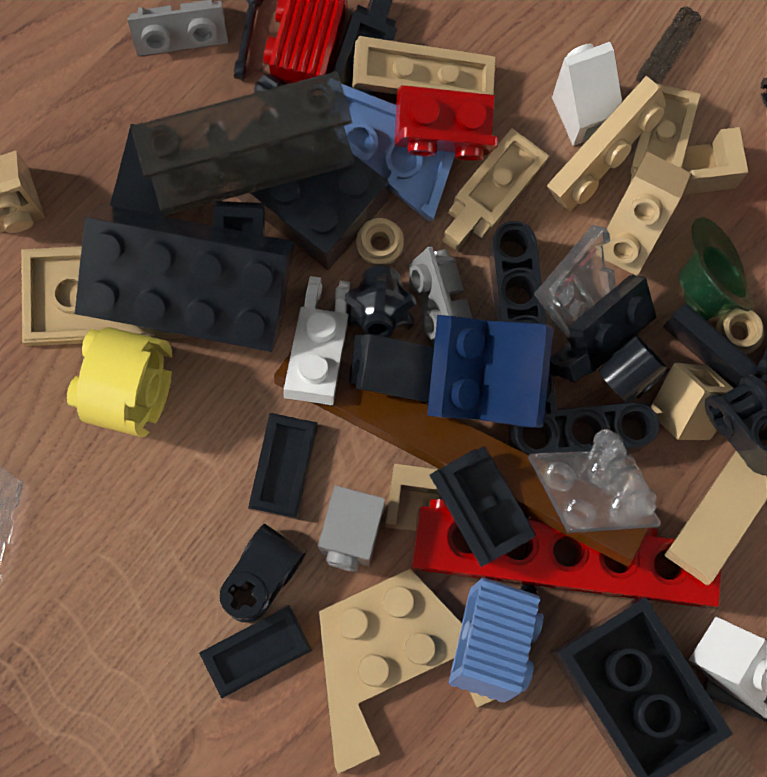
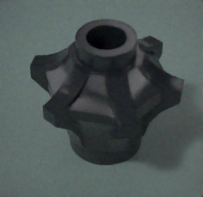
M377 265L368 268L364 272L359 286L345 294L344 301L351 305V308L346 312L349 314L347 325L360 326L364 328L365 334L388 338L395 329L409 330L414 326V318L408 310L416 306V299L411 293L403 289L401 276L392 267Z

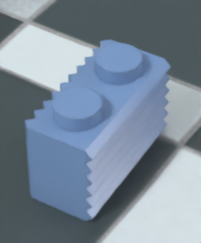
M484 577L474 584L469 590L448 684L452 687H459L461 690L478 693L480 696H487L489 699H496L499 702H507L519 695L521 691H526L531 682L534 669L533 662L528 660V653L531 649L530 643H534L537 640L543 624V615L537 612L540 596Z

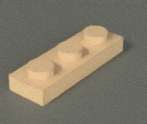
M359 36L355 42L352 88L397 95V89L401 85L494 95L496 56Z
M645 76L547 185L548 189L556 201L569 212L578 203L583 204L592 197L597 190L599 179L610 167H618L627 158L631 151V144L643 131L649 132L659 123L663 117L664 108L667 106L659 85Z

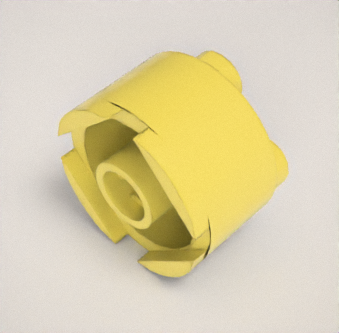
M105 327L100 331L90 329L85 335L82 345L84 360L79 377H74L68 388V405L77 407L78 416L83 423L137 437H146L150 432L143 427L147 422L157 423L165 406L170 388L172 371L163 369L164 356L172 358V349L169 342L112 327Z

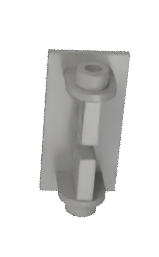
M204 0L180 4L181 10L172 11L171 5L149 9L139 7L138 13L129 14L130 17H127L137 56L228 43L222 1Z
M431 246L427 247L408 265L410 269V285L418 296L423 313V330L430 339L432 347H434L437 315L472 318L467 299L455 301L450 299V294L460 293L464 290L455 257L449 256L447 249L434 252Z

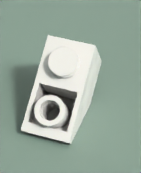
M611 42L596 47L593 44L579 46L569 52L564 58L552 99L573 146L586 142L622 103L615 54Z
M715 617L689 661L712 683L767 719V641Z

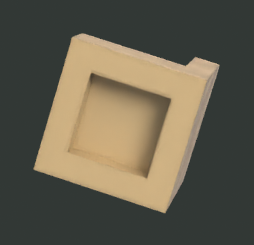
M740 127L721 129L711 144L687 146L681 168L690 172L691 175L682 195L737 188L748 174Z
M674 363L651 408L657 414L659 422L677 440H710L717 430L706 413L705 399L712 394L721 396L732 390L733 387L708 365Z
M394 463L385 527L416 531L419 507H429L431 499L439 498V492L429 474L438 469Z

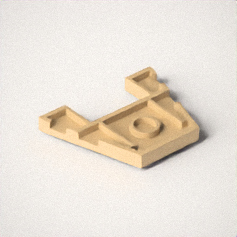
M411 569L319 611L334 764L338 774L380 754L359 707V703L455 657L462 623ZM469 692L477 708L494 700L489 699L487 696H480L478 693Z

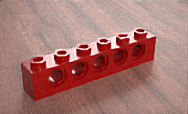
M431 499L429 507L420 506L418 509L411 570L477 579L484 577L493 581L630 599L646 597L648 601L699 608L719 606L721 569L708 586L676 563L675 572L669 580L657 574L654 567L656 556L660 552L666 553L675 539L658 537V529L654 527L648 528L629 567L625 566L621 573H615L605 565L604 554L529 516L528 521L537 536L527 541L528 552L525 558L514 560L504 554L481 567L473 553H462L455 548L452 535L458 526L443 500ZM559 539L570 541L576 548L577 558L571 567L559 564L554 557L553 548Z

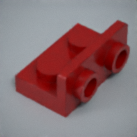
M401 85L397 89L394 146L408 148L407 153L413 156L429 157L435 156L437 151L455 152V159L483 160L484 155H488L498 147L499 137L492 136L495 95Z

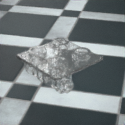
M609 429L598 432L594 437L595 443L591 452L529 455L528 458L567 533L660 526L661 522L654 512L656 509V494L643 479V473L636 466L633 456L626 454L627 450L623 445V439L618 433H612Z

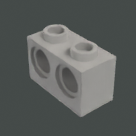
M334 485L318 544L321 554L327 555L326 561L328 565L351 572H357L359 564L370 566L385 509V498Z

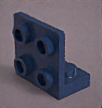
M437 315L427 415L541 428L544 424L553 327L545 324L487 321Z

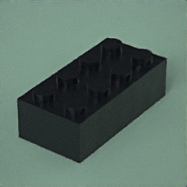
M100 204L85 217L74 314L272 352L280 335L295 241Z

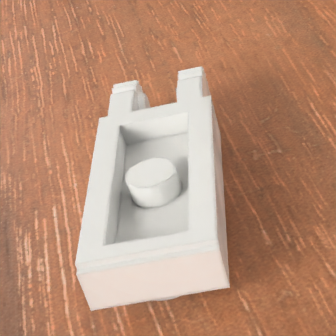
M310 276L305 306L301 307L284 385V398L333 405L348 327L349 314L346 313L348 303L344 300L345 294L350 290L351 282L340 281L339 286L336 287L334 311L317 309L322 295L323 285L321 284V278Z

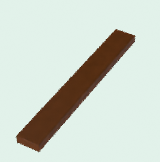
M291 352L274 374V384L282 388L285 385ZM341 361L333 405L311 402L438 469L474 449L478 450L486 446L525 514L627 567L631 564L653 520L643 513L456 418L428 416V404L422 401L356 389L355 384L349 383L351 365Z

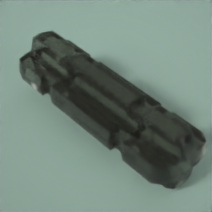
M687 6L680 8L673 22L668 26L652 50L650 57L639 70L636 76L638 83L645 76L657 84L663 82L665 76L671 70L688 44V41L699 27L702 17L698 12L693 11Z

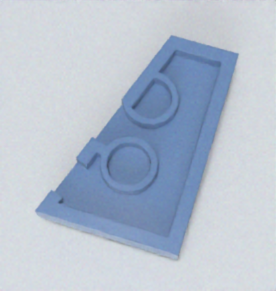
M330 79L314 123L389 181L388 190L428 222H431L434 219L455 152L437 151L435 156L422 157L408 154V148L395 147L396 105Z

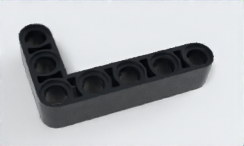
M520 221L503 223L497 228L489 249L496 321L547 325L537 240L534 231ZM506 241H515L521 245L524 254L518 257H510L501 250L500 245ZM513 286L521 287L529 294L530 301L524 304H515L508 299L505 290ZM549 366L544 424L539 428L546 435V447L532 449L527 446L522 437L523 429L527 428L525 426L508 424L511 447L540 462L638 452L656 438L659 432V420L651 407L636 402L557 410L554 379ZM623 418H634L642 425L643 436L640 440H633L623 433L621 427ZM585 422L590 425L595 433L594 443L587 445L578 442L572 434L573 423Z

